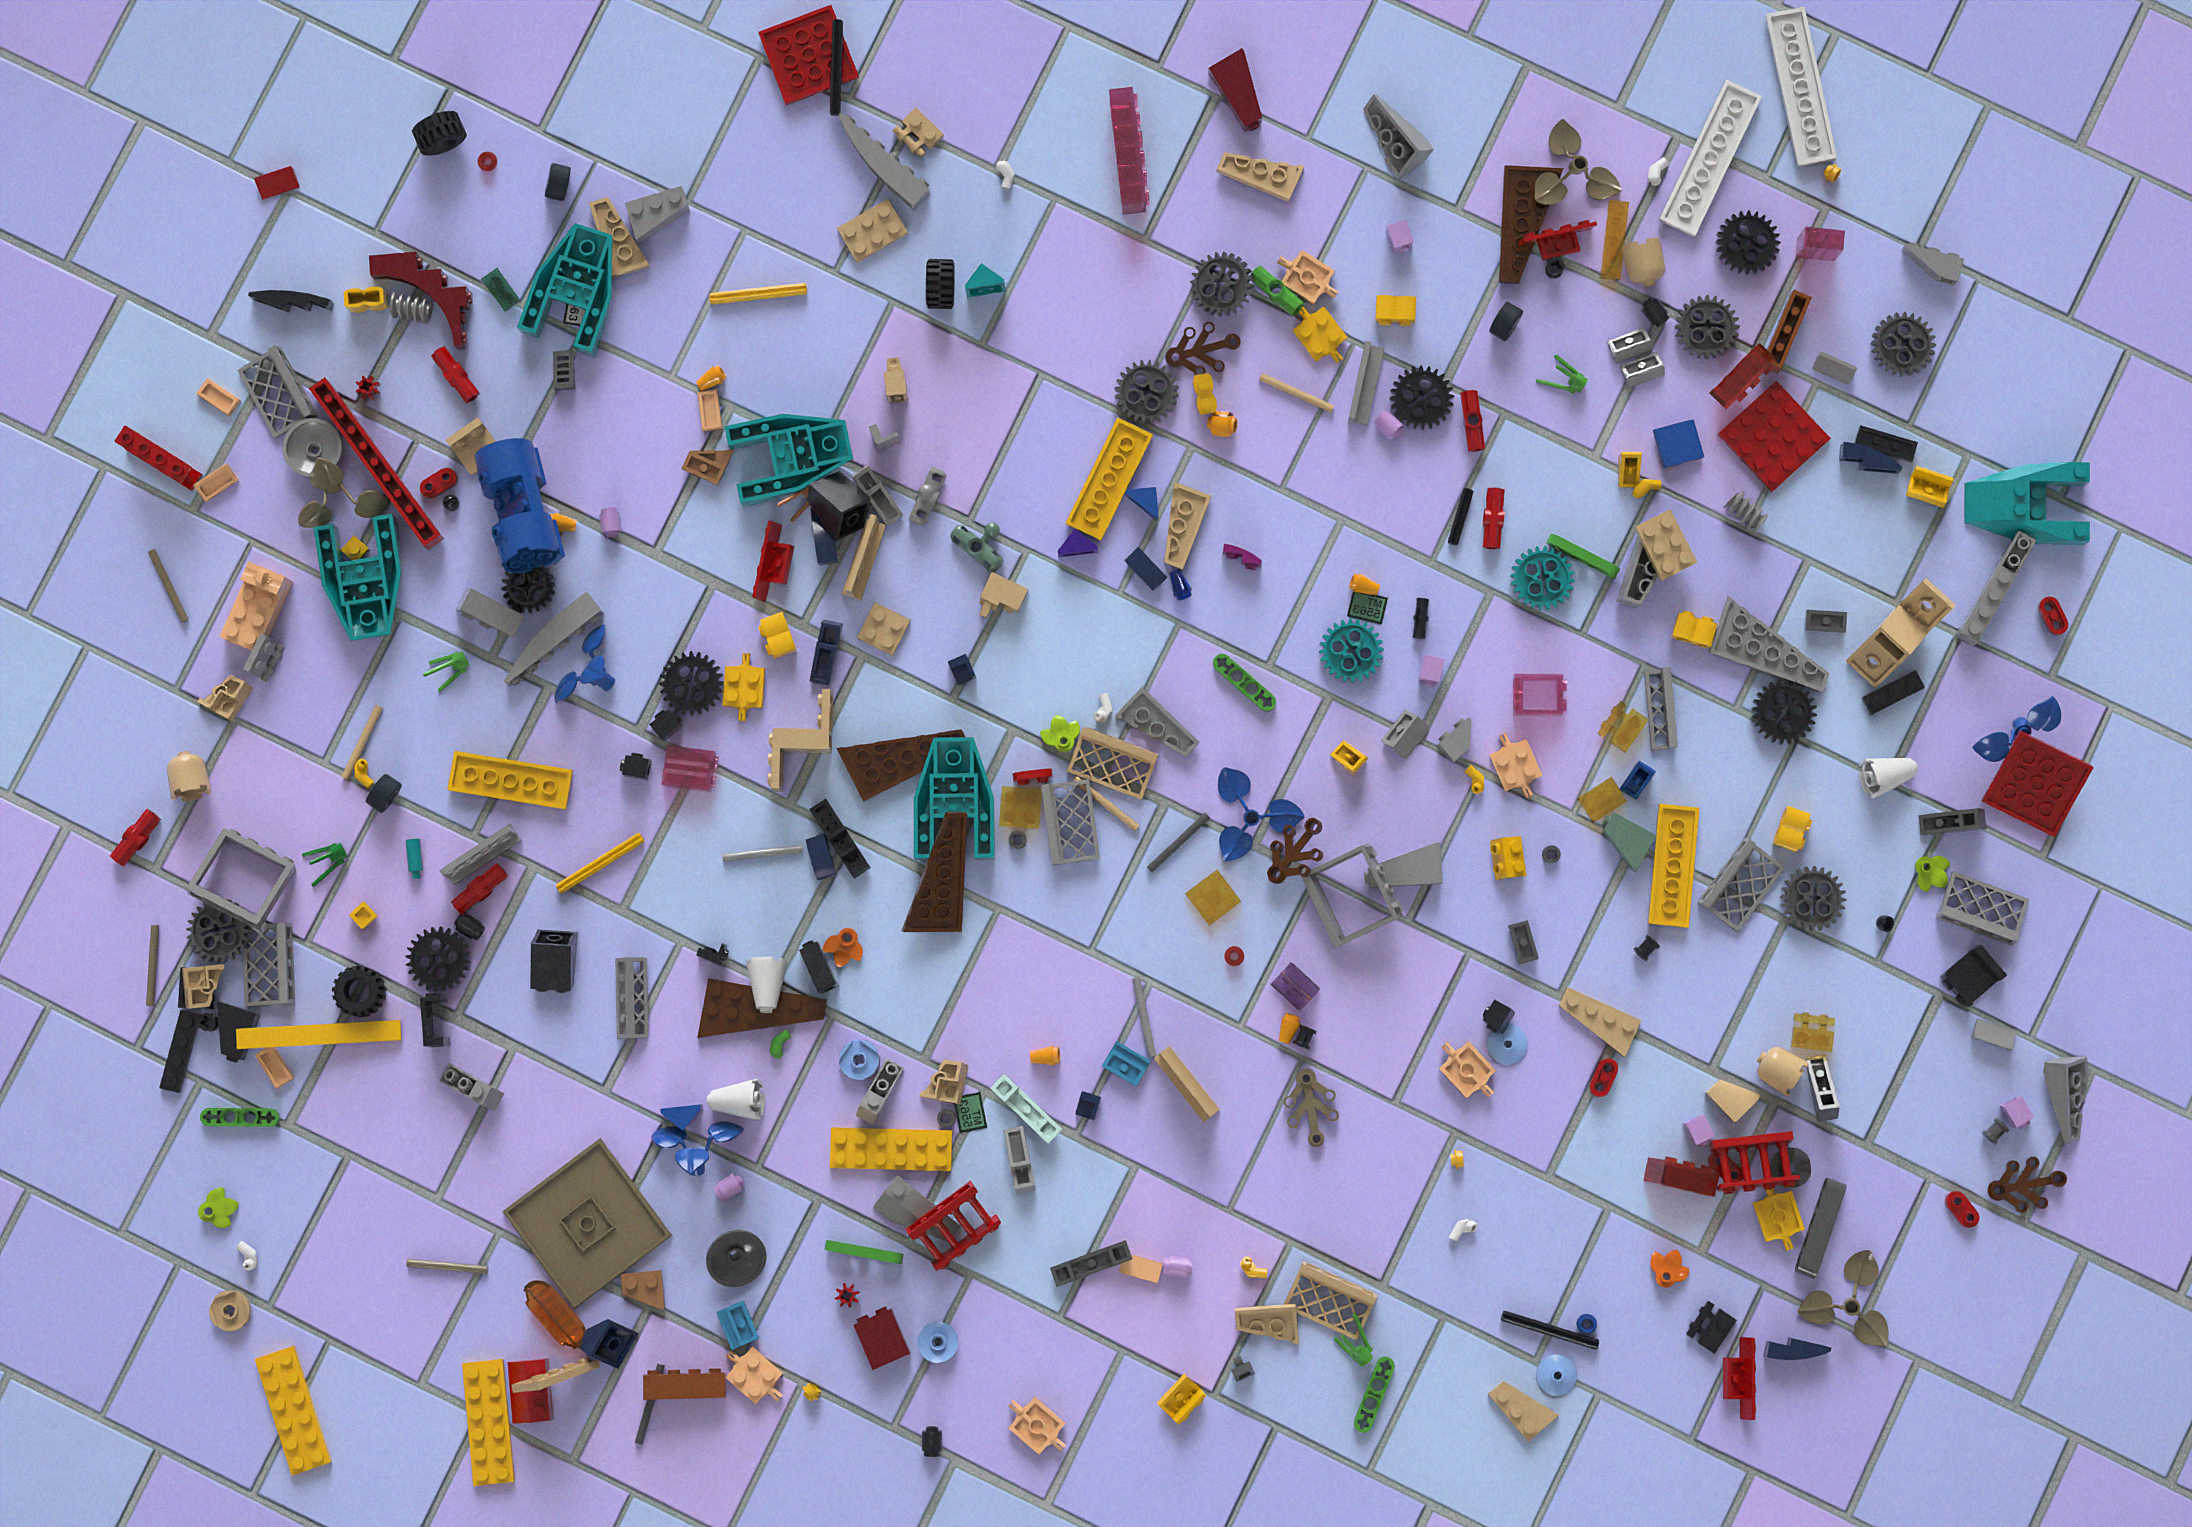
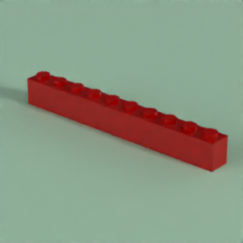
M324 377L310 387L309 390L423 546L429 550L445 539L330 381Z

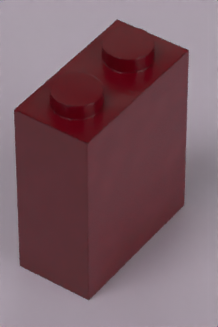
M886 1306L876 1310L875 1316L869 1318L868 1315H864L856 1319L858 1323L854 1324L872 1370L911 1354L893 1309H887Z

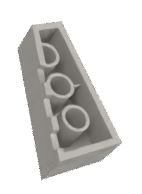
M1638 535L1616 602L1633 608L1643 603L1658 577Z

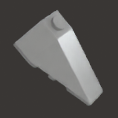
M1373 94L1363 109L1372 130L1378 136L1379 147L1384 150L1386 164L1396 177L1401 179L1423 164L1434 148L1417 129L1379 96Z
M2087 1057L2054 1058L2044 1062L2043 1073L2065 1144H2070L2080 1139L2083 1117L2080 1112V1106L2082 1102H2085V1095H2082L2083 1083H2087L2088 1079Z
M897 1175L873 1208L888 1220L908 1227L936 1205ZM948 1215L943 1218V1223L954 1236L961 1225ZM932 1226L927 1230L926 1234L947 1241L936 1226Z

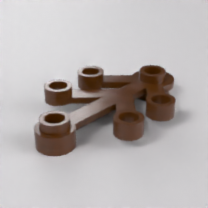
M1208 321L1203 324V330L1193 347L1184 350L1189 339L1194 338L1196 335L1193 327H1186L1177 347L1170 348L1166 352L1165 359L1170 366L1178 367L1182 365L1191 370L1194 375H1197L1196 369L1201 367L1203 369L1202 374H1205L1206 370L1202 365L1196 366L1186 359L1195 356L1212 366L1216 372H1222L1225 368L1224 362L1215 360L1205 353L1226 347L1231 350L1237 349L1240 346L1241 340L1238 335L1231 333L1224 340L1203 345L1209 334L1215 330V325ZM1207 324L1212 325L1211 331H1206L1205 326ZM1188 329L1193 330V335L1190 337L1186 335ZM1231 338L1236 339V344L1233 346L1229 343ZM1174 353H1177L1179 355V359L1177 361L1172 360V355ZM1218 362L1222 364L1220 370L1215 368V364Z
M1309 818L1305 822L1304 827L1306 831L1294 847L1293 837L1296 835V828L1291 825L1284 826L1285 858L1282 862L1280 853L1284 850L1283 843L1275 840L1270 845L1273 865L1267 871L1270 882L1280 884L1286 877L1296 875L1308 877L1310 875L1311 869L1305 864H1301L1296 868L1288 867L1292 862L1311 859L1316 862L1322 860L1323 852L1317 848L1301 852L1312 836L1322 831L1320 820ZM1291 828L1292 831L1288 834L1287 831ZM1279 844V848L1275 850V846ZM1318 852V857L1314 858V854ZM1306 868V872L1302 874V869ZM1280 871L1279 876L1276 878V873Z
M2029 1157L2026 1160L2024 1170L2016 1182L2007 1184L2013 1173L2017 1172L2020 1168L2017 1161L2011 1160L2007 1162L2006 1171L2000 1180L1992 1181L1988 1185L1987 1193L1993 1200L2000 1201L2004 1199L2013 1205L2019 1213L2026 1212L2028 1204L2025 1201H2019L2009 1192L2017 1191L2034 1202L2037 1208L2045 1209L2048 1206V1200L2045 1197L2038 1196L2029 1189L2050 1184L2054 1187H2062L2067 1182V1176L2062 1171H2053L2048 1177L2027 1180L2033 1170L2040 1164L2038 1158ZM2031 1159L2036 1161V1165L2033 1167L2029 1163ZM2011 1163H2015V1170L2010 1169ZM2055 1175H2058L2060 1177V1181L2058 1183L2054 1181ZM1995 1187L2000 1188L2001 1191L1999 1194H1995ZM2040 1199H2043L2045 1202L2042 1207L2038 1204ZM2020 1203H2023L2025 1205V1208L2022 1211L2018 1208V1205Z

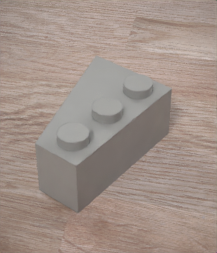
M682 186L625 203L638 245L690 210Z
M466 588L456 610L462 612L461 615L469 620L474 618L480 621L479 625L487 629L492 627L498 630L497 634L506 639L508 636H515L525 617L472 588Z

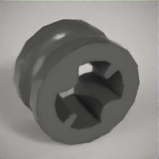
M1014 831L1010 834L1009 844L1012 848L1021 849L1026 845L1027 838L1023 832ZM1014 835L1016 837L1018 835L1022 836L1021 840L1023 843L1021 845L1019 843L1018 845L1013 844L1014 840L1012 838Z
M1551 845L1543 849L1542 858L1545 862L1551 864L1556 863L1560 859L1561 852L1558 847ZM1548 849L1556 851V854H1554L1556 855L1555 859H1548L1546 857Z
M950 1109L941 1110L937 1115L938 1123L943 1127L952 1126L956 1121L955 1113ZM943 1113L951 1114L952 1119H950L951 1122L949 1124L941 1121Z

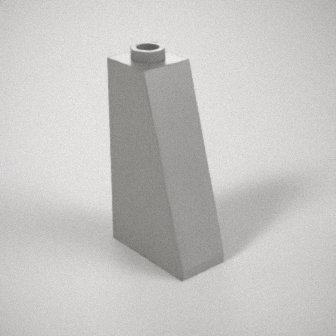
M1434 843L1378 863L1383 866L1386 881L1392 887L1443 883L1440 843ZM1368 867V872H1364L1365 884H1369V888H1379Z

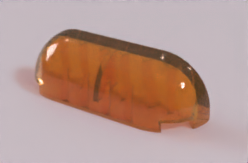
M539 1280L531 1281L525 1285L523 1291L526 1293V1306L561 1346L567 1345L576 1349L582 1345L583 1335L586 1332L585 1326L556 1290L548 1283Z

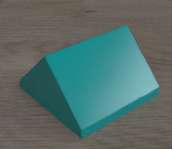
M982 263L965 284L967 298L1006 292L1004 279Z

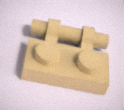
M916 107L902 120V123L906 126L904 130L899 126L892 130L897 135V139L900 142H904L910 148L909 150L913 154L916 153L920 158L926 153L922 149L924 145L931 150L944 137V134ZM911 133L919 139L917 142H914L909 137Z

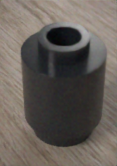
M1649 298L1642 304L1644 307L1641 310L1642 313L1657 328L1670 318L1667 315L1668 311L1657 298L1654 300Z
M467 913L464 915L460 914L454 922L456 931L476 941L481 937L486 928L482 925V922Z
M927 1426L926 1430L922 1431L923 1456H940L942 1451V1431L938 1430L937 1426Z

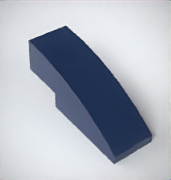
M1843 442L1840 445L1839 461L1859 463L1858 471L1899 474L1902 471V466L1896 461L1870 447L1850 442Z
M810 508L818 565L839 563L836 541L831 538L813 508Z
M829 620L821 622L810 682L824 685L830 684L843 623Z
M1788 1337L1787 1345L1766 1341L1763 1357L1779 1360L1808 1359L1831 1352L1832 1347Z

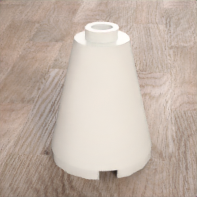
M1870 758L1861 760L1859 763V767L1862 766V772H1859V779L1864 792L1872 795L1870 798H1877L1914 778L1918 771L1917 763L1911 758Z
M753 957L751 961L747 959L746 965L756 1009H760L761 1013H772V1010L777 1008L787 960L779 958V961H775L773 957Z
M753 1079L712 1090L710 1095L707 1096V1105L712 1111L760 1120L759 1115H763L765 1108V1093L761 1094L760 1088H764L761 1080Z

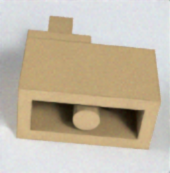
M899 357L888 358L887 372H884L888 402L890 404L909 401L905 371L902 370Z
M991 572L980 596L979 604L983 606L979 615L987 619L991 609L996 611L1000 605L1003 606V610L1013 614L1014 611L1019 613L1028 594V588Z

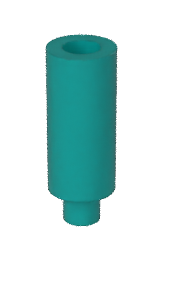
M407 839L405 841L408 872H412V879H420V871H423L420 839Z

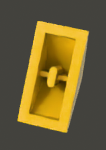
M1621 452L1619 455V487H1635L1639 483L1642 452Z
M1344 740L1330 754L1352 776L1368 759Z

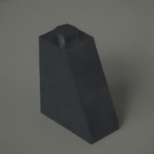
M811 940L802 944L803 948L799 951L817 992L823 994L838 987L839 984L819 942L814 943Z
M218 1001L217 1013L221 1054L227 1056L226 1060L235 1063L238 1060L245 1061L248 1049H237L236 1029L256 1028L260 1014Z

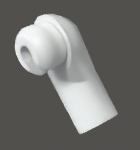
M1664 157L1649 167L1648 181L1651 182L1652 186H1657L1661 183L1660 173L1669 166L1668 161Z
M999 161L996 164V169L1004 176L1001 188L1011 190L1015 173L1007 161Z
M1108 693L1099 695L1101 707L1094 713V719L1098 722L1106 721L1113 711Z
M1472 1219L1460 1220L1456 1223L1449 1238L1458 1242L1462 1233L1475 1232L1478 1225Z
M241 1241L236 1249L244 1254L243 1268L250 1271L257 1265V1253L252 1247Z

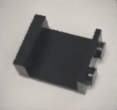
M1980 944L1971 949L1940 977L1943 979L1941 982L1944 987L1955 993L1956 1001L1961 1006L1970 1007L1977 998L1997 981L2003 980L2007 974Z
M427 993L425 994L426 997L420 998L423 1047L451 1046L450 1038L434 1037L432 1003L448 1002L446 997H442L441 994Z

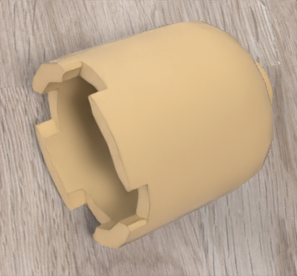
M1660 238L1646 239L1647 243L1639 245L1635 241L1622 246L1627 273L1632 282L1648 287L1655 285V281L1664 275L1665 263Z
M184 751L178 753L176 757L169 761L167 776L170 796L173 801H176L177 798H182V801L196 800L202 798L201 794L205 792L208 795L211 793L206 765L200 756Z
M1781 1047L1770 1048L1767 1053L1762 1052L1756 1061L1760 1063L1757 1069L1759 1078L1786 1097L1791 1093L1788 1091V1088L1793 1090L1804 1070L1801 1067L1806 1068L1809 1064L1807 1061Z

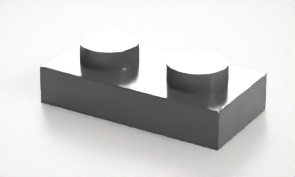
M1806 610V631L1846 632L1847 612Z
M1528 920L1508 925L1518 964L1539 959Z

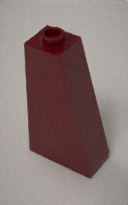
M1241 48L1209 67L1208 74L1242 129L1246 132L1248 130L1254 131L1260 127L1262 114L1245 52Z

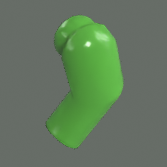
M787 1029L771 1040L769 1051L775 1059L783 1056L782 1044L792 1038Z

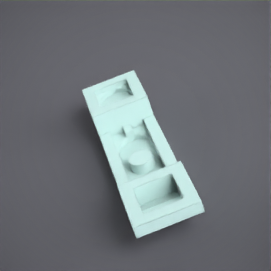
M1005 1074L990 1088L1048 1144L1061 1132L1062 1128Z

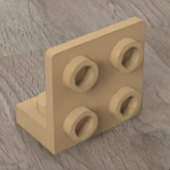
M478 417L445 440L470 475L478 472L474 459L475 453L482 447L496 442Z

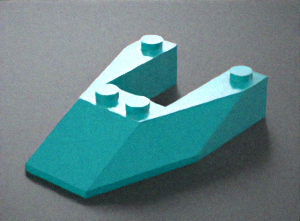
M574 223L536 272L517 325L520 333L539 338L552 301L556 300L585 310L573 347L578 352L595 357L612 299L613 235Z
M778 414L724 426L727 443L731 450L768 442L775 476L736 484L742 507L764 503L798 492L809 486L812 482L821 479L854 459L845 420Z
M2090 462L2025 464L1964 483V523L2012 540L2017 532L2021 531L2035 539V544L2085 545L2090 542V522L2046 521V485H2087L2090 482Z
M393 514L372 517L378 556L343 562L338 527L334 524L313 527L322 586L351 641L391 635L402 574L397 518Z
M974 737L933 738L914 795L915 860H928L935 842V819L944 818L945 812H966L967 818H974L975 860L995 859L994 796Z

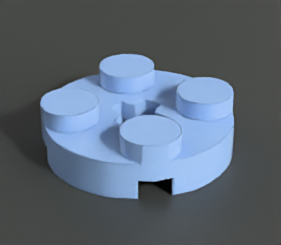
M866 1040L848 1042L839 1054L841 1070L851 1079L864 1080L871 1077L878 1069L880 1060L878 1051L873 1044ZM862 1054L864 1056V1064L859 1063L856 1065L855 1055L860 1056Z

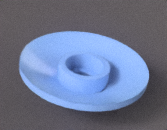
M1509 1024L1504 1033L1499 1031L1497 1033H1490L1487 1040V1049L1490 1056L1496 1062L1505 1065L1514 1064L1524 1057L1527 1051V1038L1521 1029ZM1506 1040L1512 1043L1510 1048L1504 1046Z
M929 1323L919 1333L918 1349L921 1355L928 1361L935 1363L945 1362L957 1350V1334L947 1323ZM936 1338H940L942 1340V1344L940 1346H937L934 1343Z
M1550 1355L1544 1358L1538 1365L1536 1379L1544 1392L1560 1396L1572 1390L1577 1380V1371L1573 1362L1567 1357ZM1555 1372L1561 1373L1560 1379L1554 1378Z

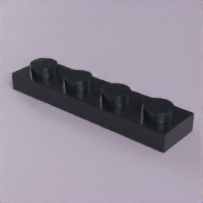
M180 1010L159 1086L160 1089L181 1093L198 1030L197 1020L200 1014Z

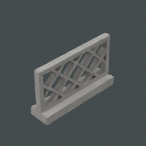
M275 345L270 347L268 352L238 369L242 380L275 439L287 433L297 422L318 416L281 347ZM269 357L273 362L271 371L262 369L264 360ZM251 368L257 369L254 381L249 380L245 374ZM261 371L270 373L267 384L258 382ZM274 374L280 375L282 379L280 388L271 386ZM258 384L266 386L263 398L256 394ZM270 388L279 390L276 401L268 399ZM283 391L289 392L291 396L289 405L280 402ZM267 401L275 403L272 415L265 411ZM279 405L288 407L285 418L277 416ZM292 408L298 409L302 416L296 421L290 420ZM276 418L285 420L283 428L278 432L274 427Z
M1089 779L1041 785L1052 866L1100 859ZM1086 784L1087 792L1081 799L1073 793V790L1077 785ZM1055 788H1064L1069 792L1063 801L1055 797ZM1070 794L1080 800L1074 810L1064 804ZM1086 797H1088V803L1084 801ZM1056 801L1060 803L1058 807H1056ZM1081 803L1089 807V813L1085 819L1075 812ZM1062 805L1071 811V814L1065 821L1059 818L1057 814ZM1073 814L1083 820L1076 830L1067 824ZM1089 816L1091 819V823L1087 821ZM1059 821H1061V822L1063 823L1060 828H1059ZM1084 823L1092 827V833L1088 838L1078 832ZM1065 825L1074 831L1068 841L1060 836V831ZM1076 834L1086 840L1079 850L1069 843ZM1092 836H1093V841H1094V843H1092V842L1090 841V838H1091ZM1061 840L1066 843L1063 847ZM1087 842L1094 846L1095 855L1086 856L1081 852ZM1067 845L1077 851L1073 858H1063V850Z
M508 824L439 871L442 876L449 878L456 885L522 840L513 826Z
M1744 838L1697 903L1738 932L1785 867L1759 848L1754 841ZM1754 850L1760 854L1761 863L1751 864L1750 855ZM1765 864H1773L1778 869L1773 875L1766 876ZM1761 865L1763 877L1753 878L1751 866ZM1748 867L1749 879L1739 880L1738 871L1741 868ZM1763 879L1764 888L1762 891L1755 892L1753 881ZM1749 881L1751 893L1741 894L1740 882ZM1736 883L1737 895L1727 896V886ZM1751 895V906L1743 908L1741 897ZM1738 897L1739 909L1729 910L1728 899ZM1724 899L1725 911L1718 912L1713 906L1717 900ZM1740 911V921L1735 925L1730 920V913Z
M1952 871L1936 918L2013 946L2018 942L2019 930L2029 899ZM1955 878L1962 880L1966 888L1957 891L1953 884ZM1979 886L1985 895L1976 898L1971 888ZM1967 890L1972 901L1964 904L1959 893ZM1998 893L2004 902L1995 905L1990 895ZM1955 896L1960 906L1956 908L1947 906L1950 897ZM1986 897L1991 908L1983 911L1978 900ZM2013 900L2022 902L2021 909L2015 913L2009 903ZM1974 903L1979 913L1971 915L1965 906ZM2005 904L2010 915L2002 918L1997 907ZM1993 910L1998 920L1990 922L1984 913ZM2012 917L2016 924L2015 929L2007 928L2003 920Z
M292 923L265 924L260 928L264 929L263 932L251 926L247 927L248 930H255L259 936L253 943L251 941L244 942L248 947L247 949L243 948L245 1006L295 1004ZM276 928V937L271 941L265 934L270 929ZM262 938L269 943L263 952L256 946ZM272 947L277 951V957L273 962L266 956ZM253 948L260 954L254 963L249 959V953ZM263 958L270 964L264 972L257 967ZM273 967L278 971V977L274 982L267 976ZM253 969L261 974L255 983L250 979V973ZM263 978L271 984L265 992L258 987ZM273 988L278 991L279 1000H272L268 996ZM256 989L262 996L256 1002H251L250 994Z

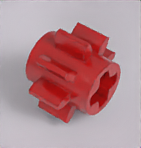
M372 375L369 379L362 376V380L356 382L359 386L356 393H363L361 396L363 400L367 397L374 400V395L380 394L377 390L380 383L374 382ZM369 384V385H370V387H369L370 390H369V391H366V389H367L366 385Z
M843 1283L844 1289H836L839 1292V1296L835 1300L840 1299V1307L848 1303V1307L851 1308L852 1301L859 1302L855 1296L860 1291L855 1292L853 1290L854 1284L849 1288L846 1283ZM845 1290L848 1293L852 1292L853 1296L850 1297V1301L842 1297L845 1294Z

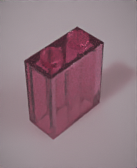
M1805 227L1797 237L1795 257L1835 261L1844 249L1845 231Z
M667 745L661 785L664 787L711 793V789L715 788L716 776L713 775L714 768H718L719 756H716L717 753L715 751Z

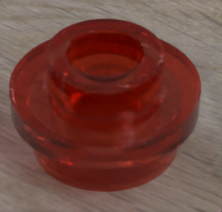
M483 152L477 160L480 169L486 172L494 170L498 162L496 156L491 152ZM490 159L491 163L485 165V160Z
M1237 946L1229 947L1224 954L1226 963L1230 966H1239L1244 961L1243 950ZM1237 953L1238 959L1232 960L1230 955Z

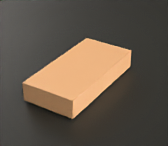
M208 378L196 393L229 417L241 402L240 399Z
M718 390L697 392L702 431L723 429Z
M226 463L194 484V487L206 502L239 479Z
M275 1047L265 1048L255 1055L276 1089L294 1079L293 1074Z
M1132 1255V1260L1121 1263L1120 1273L1158 1283L1163 1263Z

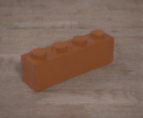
M1797 290L1791 292L1760 363V367L1777 374L1780 372L1812 299L1811 296Z
M710 1368L709 1372L702 1373L701 1369H688V1373H680V1369H671L665 1374H660V1370H647V1374H643V1400L725 1398V1372H721V1368Z

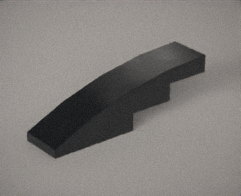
M264 290L249 292L248 294L254 301L288 313L291 306L310 312L313 305L332 311L334 305L328 298L296 291Z
M827 799L809 809L854 879L871 868Z

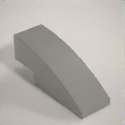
M865 465L851 475L858 487L871 498L870 504L887 527L903 516L901 510L868 465Z
M1020 1126L1003 1130L1016 1194L1036 1190L1024 1127Z

